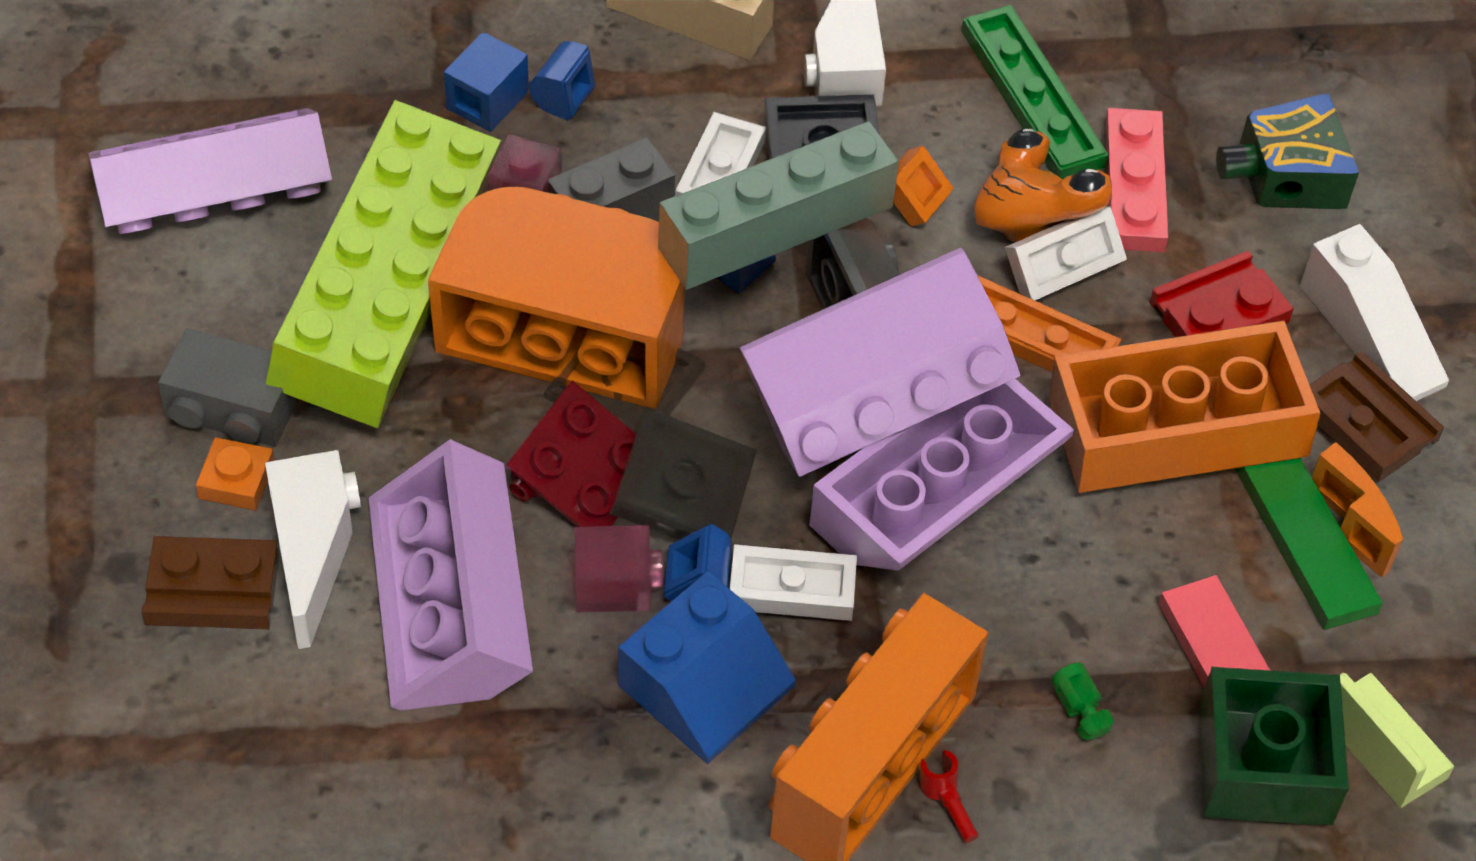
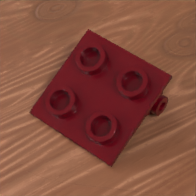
M572 380L505 464V467L512 472V483L509 489L516 498L522 501H529L531 497L541 496L598 544L663 456Z

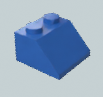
M709 571L703 574L618 646V686L706 764H709L796 685V679L754 609Z

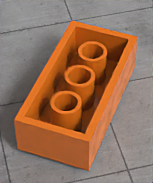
M1285 321L1054 356L1049 402L1052 411L1074 429L1073 436L1063 443L1078 493L1310 456L1320 411Z
M926 593L920 596L909 611L903 608L899 609L886 626L882 636L884 643L872 656L866 652L856 661L846 680V686L848 687L837 701L831 698L825 700L810 723V735L799 748L793 744L787 747L776 762L771 777L776 780L775 792L768 805V809L773 811L770 838L804 861H849L918 772L921 759L925 761L928 759L975 698L989 632Z

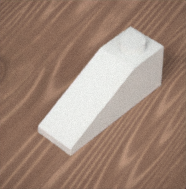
M875 0L830 1L815 30L813 54H804L803 60L805 87H814L815 96L874 94L876 106H882L886 65Z
M1355 225L1314 243L1300 287L1355 354L1359 351L1365 353L1416 401L1446 388L1449 379L1394 263L1362 225Z
M338 450L265 462L298 649L308 648L312 645L352 536L349 509L361 507L355 472L343 473Z

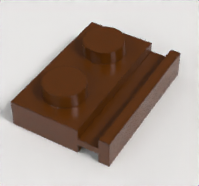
M1362 351L1356 353L1353 360L1346 365L1341 363L1309 384L1320 411L1318 426L1378 482L1419 455L1422 448L1429 443L1433 445L1438 442L1443 432L1444 426Z
M154 536L145 587L147 593L146 600L142 606L144 624L149 626L270 630V613L274 602L280 556L278 540Z

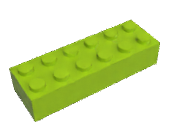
M394 100L274 340L266 385L283 388L284 394L372 427H379L431 313L428 278L460 211L472 199L486 192L501 143L500 139Z

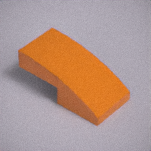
M1335 442L1319 455L1312 479L1327 505L1344 519L1341 530L1356 556L1382 578L1390 572L1403 541L1399 524L1390 505L1371 477L1349 453Z

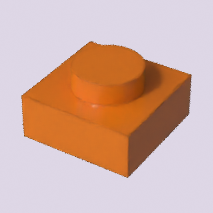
M924 145L908 149L899 160L893 203L911 227L926 223L954 189Z
M215 437L196 483L198 499L257 511L268 482L265 462L275 461L273 449Z

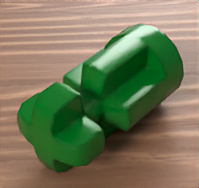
M1073 663L1057 671L1051 678V684L1069 716L1075 718L1082 715L1081 725L1077 729L1081 738L1091 741L1109 733L1111 726L1114 724V718L1107 709L1097 712L1096 708L1099 706L1098 702L1102 696L1084 664Z

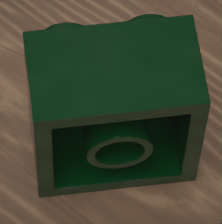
M1211 667L1199 702L1204 817L1333 826L1349 790L1340 675Z

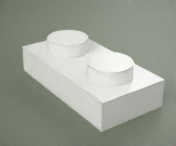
M714 112L675 190V196L754 166L765 143L766 127Z
M1109 206L1087 217L1068 219L1005 247L1019 293L1032 300L1042 298L1127 260L1112 209Z
M734 544L730 590L751 606L755 612L852 621L857 555Z

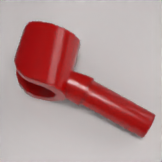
M948 750L942 751L944 774L931 772L927 768L925 760L921 759L919 782L921 792L932 800L942 802L944 808H947L964 843L977 839L979 835L957 791L959 766L957 757Z

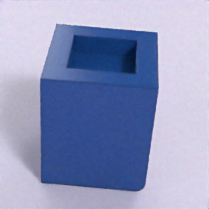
M487 33L480 34L444 71L446 109L492 132L528 93V55Z

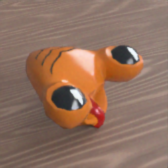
M1021 129L1003 142L997 167L987 177L979 190L974 204L976 224L1002 232L1010 241L1018 242L1068 219L1087 217L1105 209L1112 198V179L1100 170L1082 169L1062 180L1051 171L1039 169L1045 162L1051 142L1042 132H1036L1033 129Z

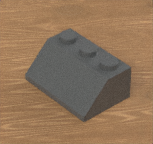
M866 218L808 241L806 276L822 310L899 275L898 260L892 244L888 241L883 243L873 221Z

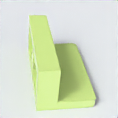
M1346 673L1340 674L1345 745L1400 809L1449 778L1454 765L1372 673L1355 683Z

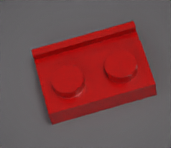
M1249 251L1154 288L1149 302L1153 309L1158 307L1164 315L1163 322L1174 337L1285 321V324L1290 322L1294 310L1263 269L1258 270L1251 262L1253 256Z

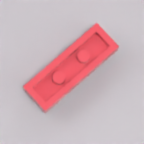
M1108 108L1105 118V147L1109 154L1106 174L1112 179V198L1108 206L1112 209L1124 250L1165 252L1168 242L1162 111Z

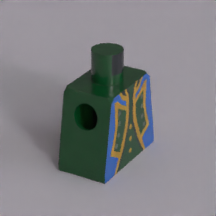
M1320 94L1253 111L1246 118L1240 144L1218 147L1216 153L1219 177L1222 180L1248 177L1256 202L1263 207L1347 209L1359 174L1330 94Z

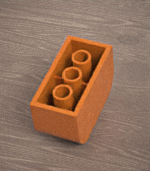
M502 187L480 194L460 211L428 278L435 352L567 386L573 380L587 392L657 410L683 344L685 288L658 249L659 222L647 217L631 214L620 208H607L575 200L567 195L551 194L526 187Z

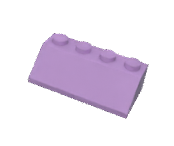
M309 108L88 152L105 227L117 225L119 234L153 227L151 217L174 213L176 222L202 218L209 215V205L230 201L232 210L265 204L263 194L286 190L287 198L316 194L321 192L319 182L332 180L319 116L317 112Z
M961 247L740 347L780 448L799 477L1021 376L1003 324L965 251Z
M1013 379L862 448L814 484L809 526L838 553L857 555L856 565L899 571L1073 436L1074 429L1019 381Z
M450 439L368 498L390 704L392 708L400 711L490 700L533 672L504 463Z

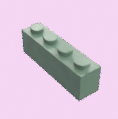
M869 121L660 202L658 249L686 290L892 208L899 161Z

